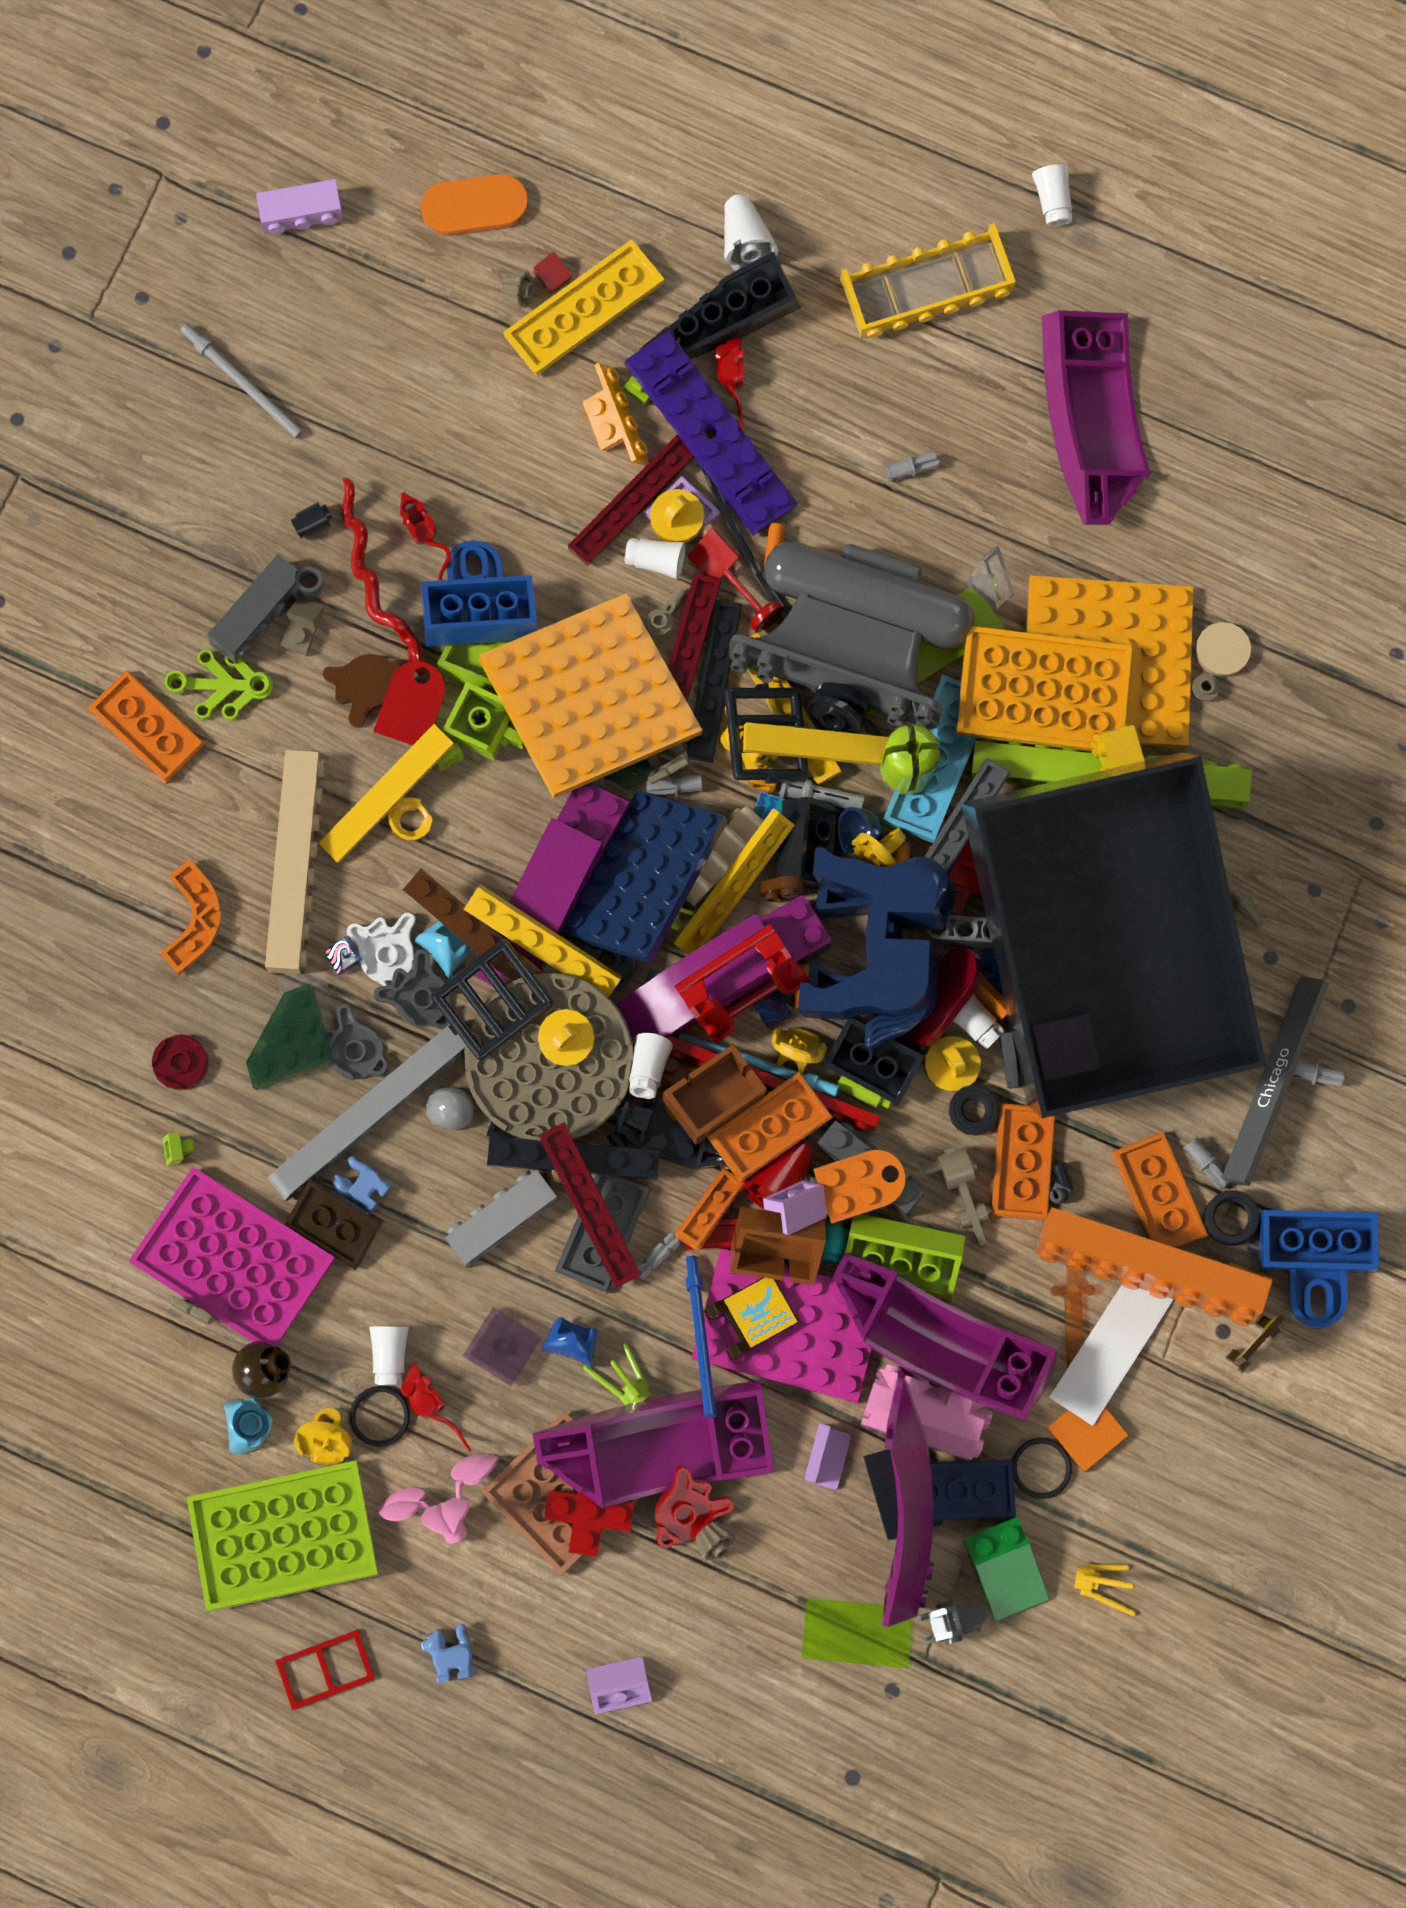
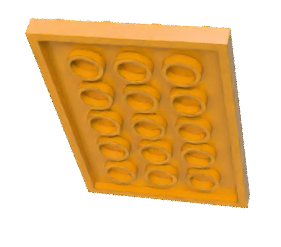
M972 626L965 641L956 735L1093 752L1091 742L1094 741L1093 735L1125 725L1132 646Z

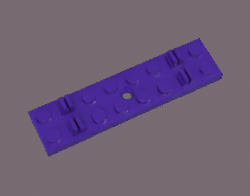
M669 331L625 360L624 364L699 462L752 536L761 532L798 505ZM706 431H714L715 438L709 439L706 436Z

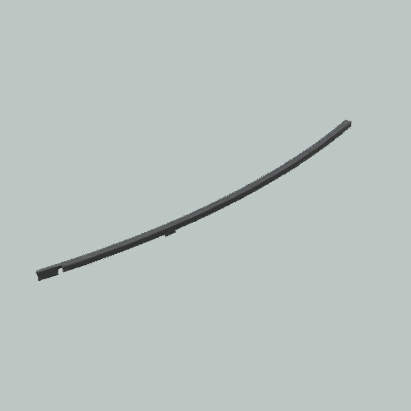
M699 464L723 519L759 585L770 602L778 601L782 604L775 591L768 584L765 574L745 541L723 495ZM785 607L779 616L782 621L789 614ZM866 717L865 721L862 722V727L869 735L883 736L872 721ZM951 803L946 812L949 816L955 809Z

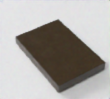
M311 1177L284 1225L356 1270L359 1268L384 1220L316 1178Z

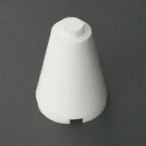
M740 194L730 197L725 203L724 258L726 265L732 266V269L737 271L772 252L777 257V244L750 198Z

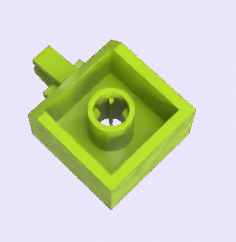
M466 682L442 731L454 743H458L459 746L492 761H495L501 747L507 748L508 744L523 749L524 743L499 697ZM480 718L485 719V724L481 723V725H476L475 721L477 719L479 720V722Z

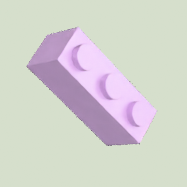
M336 179L256 193L264 234H280L287 229L293 228L303 230L311 227V225L321 223L331 225L338 220H343Z

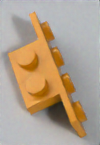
M597 363L594 366L603 390L582 403L599 447L602 451H608L624 442L631 461L647 465L649 463L647 447L640 439L637 431L638 424L635 418L631 416L627 406L629 401L620 388L618 382L619 375L612 366Z

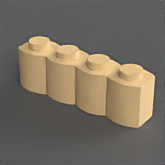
M747 805L742 810L736 808L728 817L729 824L725 826L687 896L685 903L693 910H696L707 899L762 824L763 820Z

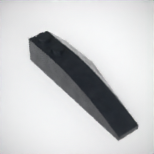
M772 252L725 276L719 281V285L709 293L706 292L699 298V302L688 311L685 310L681 313L673 324L669 327L666 326L642 346L640 350L669 331L691 360L715 350L718 346L725 344L732 338L751 334L802 307L775 253Z

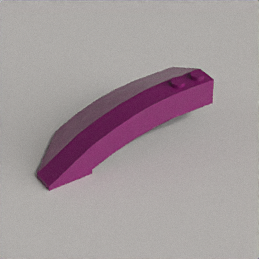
M1058 310L1042 316L1046 396L1056 450L1064 478L1083 525H1110L1119 509L1125 506L1136 493V488L1153 472L1149 469L1134 404L1130 370L1128 313Z
M845 1253L834 1273V1280L863 1342L911 1373L966 1399L1023 1420L1027 1419L1046 1390L1056 1368L1057 1349L979 1320L924 1292L898 1276V1272Z
M760 1380L713 1387L716 1417L705 1418L702 1391L700 1389L612 1408L533 1433L537 1463L561 1477L562 1481L578 1492L588 1496L602 1509L629 1500L666 1492L673 1483L674 1470L679 1465H685L690 1470L694 1480H706L709 1483L774 1472Z

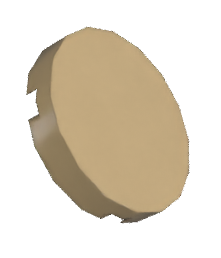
M1219 622L1208 626L1202 631L1196 642V657L1198 663L1206 672L1218 677L1232 676L1240 672L1248 662L1251 654V644L1247 634L1240 627L1232 623Z

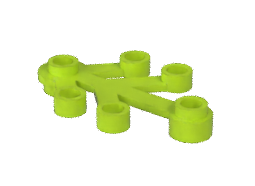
M207 649L201 650L198 653L197 660L202 667L208 668L218 679L186 678L180 671H171L166 675L164 681L167 690L174 695H180L186 690L216 691L205 702L195 706L194 713L201 721L210 719L212 710L233 691L244 692L233 703H228L222 708L223 717L230 722L238 719L239 711L251 700L265 699L273 690V682L269 675L263 672L254 673L241 657L236 663H230L229 659L225 656L227 666L232 669L236 668L245 678V680L233 679L215 660L213 653ZM210 655L211 659L209 662L204 663L201 661L202 657ZM175 681L182 682L179 688H173L172 685ZM257 683H263L264 688L262 690H256L255 685ZM207 708L208 712L206 715L201 716L198 714L199 710ZM233 708L235 709V714L227 716L226 711Z

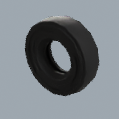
M969 1085L962 1087L952 1097L949 1103V1116L957 1130L966 1135L977 1136L988 1132L994 1127L999 1118L1000 1107L997 1098L989 1089L979 1085ZM969 1100H978L984 1105L985 1114L980 1120L972 1121L964 1115L963 1106Z

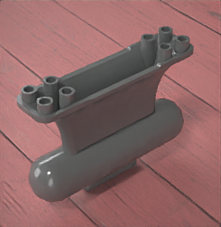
M784 541L776 545L765 561L764 572L766 580L773 590L779 594L796 599V602L784 621L769 634L756 638L741 634L732 636L729 643V657L732 660L731 669L737 673L744 674L747 668L758 671L757 678L764 682H772L773 677L814 689H817L818 685L824 682L843 684L863 696L870 708L888 715L887 721L891 725L901 727L904 721L915 725H921L929 730L937 728L942 708L939 702L926 697L919 688L917 680L919 649L922 642L946 649H954L964 644L967 634L972 626L975 625L974 612L970 603L959 595L920 583L919 579L922 571L919 566L854 544H847L841 556L797 541Z

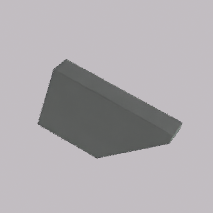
M1012 1032L1003 1033L1000 1036L999 1043L1007 1088H1019Z

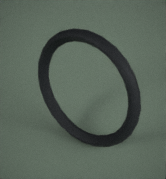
M375 1386L364 1390L354 1400L350 1409V1425L353 1432L361 1441L371 1446L383 1447L395 1443L402 1438L409 1426L410 1409L407 1401L402 1394L390 1387ZM375 1392H386L393 1395L399 1400L404 1409V1422L401 1429L395 1436L383 1441L367 1438L361 1433L356 1424L355 1416L359 1403L367 1395Z
M1048 1438L1031 1439L1023 1443L1013 1456L1014 1482L1023 1493L1036 1499L1052 1498L1061 1493L1070 1481L1072 1475L1071 1459L1067 1451L1056 1441ZM1035 1444H1047L1053 1446L1062 1454L1065 1460L1066 1474L1060 1486L1055 1490L1037 1493L1029 1490L1021 1482L1017 1472V1463L1022 1452L1028 1447Z

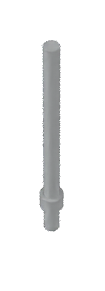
M188 323L181 328V332L194 343V348L201 355L208 356L293 437L297 439L303 433V430L224 358L213 347V343L206 336H201Z

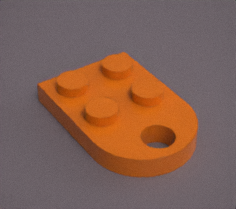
M883 1150L867 1151L813 1169L818 1184L823 1185L825 1205L831 1224L892 1204L900 1197L905 1186V1172L902 1164L894 1155ZM888 1166L895 1167L899 1172V1177L894 1182H886L882 1177V1171Z

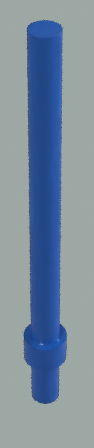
M691 1255L686 1257L688 1277L685 1279L686 1289L690 1292L704 1416L705 1418L716 1417L701 1294L704 1288L703 1279L699 1275L697 1256Z

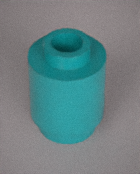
M828 1220L827 1225H825L826 1242L821 1261L840 1263L846 1251L849 1229L844 1228L843 1222L831 1224V1221Z

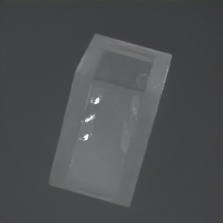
M999 547L992 548L978 562L966 585L995 608H1001L1014 595Z

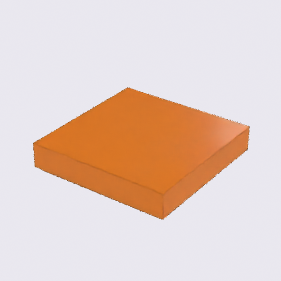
M1106 1408L1103 1409L1093 1426L1067 1410L1047 1427L1083 1473L1128 1436Z

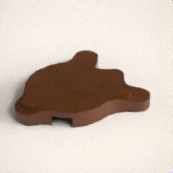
M365 654L353 659L345 666L326 667L323 671V678L326 682L336 687L335 699L337 703H352L349 722L353 727L359 728L364 724L366 717L372 710L382 707L391 678L403 664L396 658L388 659L375 654Z

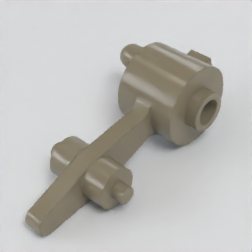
M955 1147L943 1150V1155L936 1157L937 1161L921 1166L920 1174L922 1176H929L940 1172L948 1190L958 1187L965 1209L956 1212L957 1218L953 1219L954 1225L960 1224L962 1229L971 1226L977 1244L981 1247L987 1243L980 1222L989 1220L988 1214L992 1213L990 1206L985 1207L983 1203L974 1206L966 1184L976 1181L974 1171L978 1169L972 1154H967L964 1147L955 1150Z

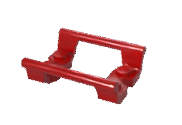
M769 923L674 986L695 1019L705 1028L708 1035L717 1044L735 1032L734 1017L779 988L782 992L791 993L792 995L800 990V983H810L811 981L799 962L796 963L773 926ZM755 948L767 960V970L772 980L728 1009H725L720 1001L711 1000L708 996L704 979L750 949Z

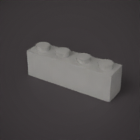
M529 1170L516 1179L518 1184L510 1190L507 1187L503 1188L493 1196L495 1201L487 1207L484 1204L480 1205L470 1213L472 1218L464 1224L459 1221L447 1230L449 1235L445 1239L466 1268L558 1201L555 1193L537 1170L533 1173Z

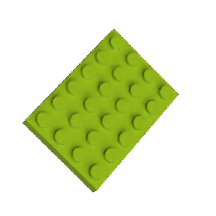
M357 1460L186 1497L207 1612L379 1575Z

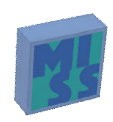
M760 791L753 812L764 821L772 809L779 813L782 812V800L785 799Z

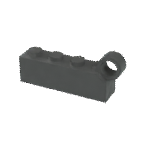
M277 554L207 634L209 644L233 663H236L240 657L242 659L245 658L252 649V643L258 637L262 638L268 632L269 624L272 620L283 615L287 609L286 604L292 597L297 598L301 595L305 598H314L322 592L323 577L321 572L310 566L303 567L298 571L296 567ZM309 576L318 580L317 585L312 588H305L300 584L302 579Z

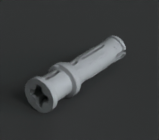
M810 779L806 781L782 780L779 798L782 799L784 797L794 799L809 797L844 809L849 807L862 808L865 795H857L813 785L814 782Z

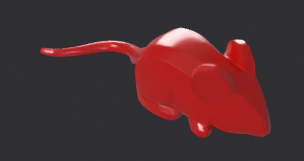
M738 336L716 348L715 360L718 363L716 367L717 380L733 396L738 408L740 428L743 429L742 405L735 391L736 388L743 387L744 349H741L742 337Z
M402 492L400 516L403 518V525L407 526V530L415 543L441 548L446 553V560L438 575V581H442V575L451 561L450 550L446 545L433 541L437 535V530L431 516L427 514L424 508V503Z
M412 1363L401 1386V1392L404 1397L409 1398L411 1408L420 1417L431 1418L451 1427L468 1452H471V1448L457 1426L450 1420L437 1415L445 1405L434 1388L431 1389L432 1384L427 1375L422 1377L417 1363Z

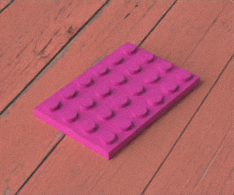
M192 1167L128 1262L252 1342L268 1341L278 1346L334 1262L335 1257Z
M721 1248L705 1308L763 1277L730 1273V1251ZM784 1265V1280H776L800 1323L751 1349L733 1361L730 1360L726 1350L740 1342L726 1315L722 1313L708 1321L704 1314L710 1365L858 1403L872 1348L863 1342L834 1278L817 1274L814 1285L789 1282V1266ZM695 1343L692 1360L698 1361Z

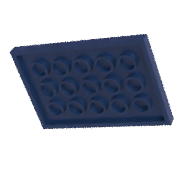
M636 791L629 803V809L619 823L618 829L607 845L597 867L593 870L592 876L580 894L571 914L568 916L561 934L564 937L651 964L729 820L719 813Z

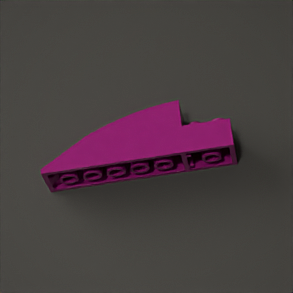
M592 783L572 790L557 820L551 818L509 903L562 937L561 930L592 876L593 870L597 867L607 845L618 829L619 823L629 809V802ZM499 933L542 971L545 969L547 963ZM492 966L505 985L511 982ZM480 970L476 978L491 985Z
M805 895L798 896L761 918L754 914L679 960L617 1003L616 1006L623 1015L630 1030L633 1048L634 1038L638 1034L653 1033L668 1039L669 1036L675 1037L698 1024V1021L690 1012L674 985L769 923L773 926L796 963L804 964L830 949L832 940ZM752 948L704 979L709 998L720 1001L724 1008L765 985L772 980L767 970V960L755 948Z

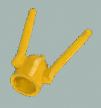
M1086 1563L1085 1567L1078 1565L1074 1588L1081 1590L1080 1595L1094 1598L1131 1616L1136 1615L1134 1610L1092 1591V1589L1098 1590L1099 1584L1134 1589L1135 1584L1103 1578L1100 1577L1099 1572H1095L1129 1570V1565H1094Z

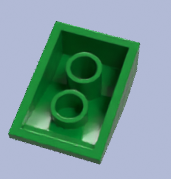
M1018 1517L962 1540L995 1622L1049 1600L1030 1544Z

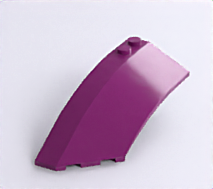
M899 1371L885 1435V1449L891 1451L898 1503L896 1547L883 1602L882 1626L885 1627L917 1617L919 1607L925 1608L928 1591L923 1590L925 1580L931 1581L934 1563H930L934 1495L927 1439L905 1374Z

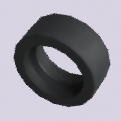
M1227 1190L1217 1194L1207 1204L1203 1214V1221L1209 1236L1213 1240L1225 1246H1235L1247 1241L1256 1232L1259 1224V1210L1254 1200L1247 1194L1237 1190ZM1225 1202L1239 1203L1248 1214L1246 1228L1238 1234H1226L1215 1223V1212Z

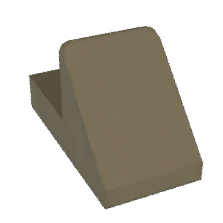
M298 597L287 613L289 622L280 644L281 648L308 656L325 605Z

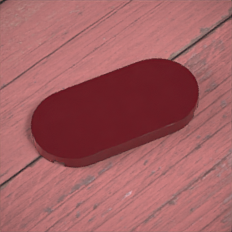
M958 947L949 951L941 959L937 1006L928 1018L903 1035L908 1043L916 1047L930 1046L936 1043L980 984L982 975L979 974V971L982 968V961L977 953L965 947Z

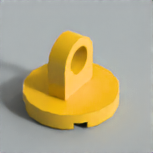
M680 489L666 491L658 496L652 504L650 512L652 529L659 538L666 542L687 543L697 537L703 528L705 518L703 505L689 491Z
M896 828L878 842L872 836L860 833L852 841V845L855 846L853 848L854 853L860 861L878 867H890L897 864L891 854L905 841L906 835L900 828Z
M568 1009L555 1011L546 1017L540 1026L538 1034L539 1047L544 1056L554 1064L563 1066L579 1064L589 1056L594 1048V1028L588 1018L578 1011Z
M783 1026L778 1027L774 1030L771 1037L772 1046L780 1052L777 1065L785 1067V1061H794L798 1065L797 1072L800 1073L805 1071L807 1063L821 1062L825 1057L827 1046L825 1043H819L820 1038L817 1035L793 1026L789 1027L788 1030H783Z
M948 1036L939 1039L930 1047L925 1057L927 1077L940 1090L956 1093L962 1087L972 1085L980 1072L981 1059L977 1049L970 1041L961 1037Z
M325 1408L314 1415L312 1422H308L298 1428L294 1438V1447L301 1456L304 1457L305 1454L311 1457L310 1461L314 1463L332 1465L342 1462L346 1456L348 1458L351 1453L352 1439L348 1432L342 1429L343 1422L339 1412L332 1408ZM326 1420H334V1422H333L332 1424H331V1423H328V1422H324V1421H326Z

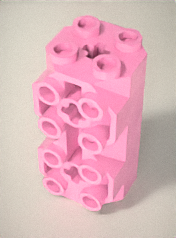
M886 1364L884 1370L878 1369L876 1377L881 1378V1380L876 1379L875 1383H873L864 1411V1416L869 1418H863L861 1426L886 1434V1425L898 1371H903L902 1369ZM915 1374L912 1377L905 1375L926 1435L928 1448L967 1461H971L973 1457L978 1458L985 1440L980 1438L982 1429L986 1430L989 1427L993 1412L989 1411L985 1405L966 1399L941 1387L929 1385V1381Z

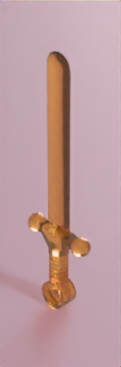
M1066 1264L1067 1284L1061 1288L1057 1285L1052 1286L1050 1293L1053 1296L1064 1294L1068 1369L1083 1345L1081 1294L1085 1293L1091 1296L1095 1293V1287L1090 1284L1085 1287L1078 1284L1077 1271L1069 1269L1067 1267L1068 1264Z

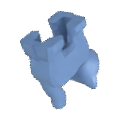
M351 1156L348 1159L350 1167L360 1172L359 1177L352 1184L348 1178L335 1175L332 1189L373 1213L378 1204L373 1200L372 1195L375 1192H379V1195L385 1198L393 1187L386 1180H383L372 1167L364 1162L357 1161L355 1156Z
M458 1624L455 1632L459 1640L457 1645L446 1648V1640L440 1629L429 1633L421 1644L423 1651L428 1652L432 1656L433 1664L437 1671V1683L451 1681L450 1670L454 1668L459 1669L458 1679L474 1676L471 1664V1644L465 1633L466 1626L464 1624Z

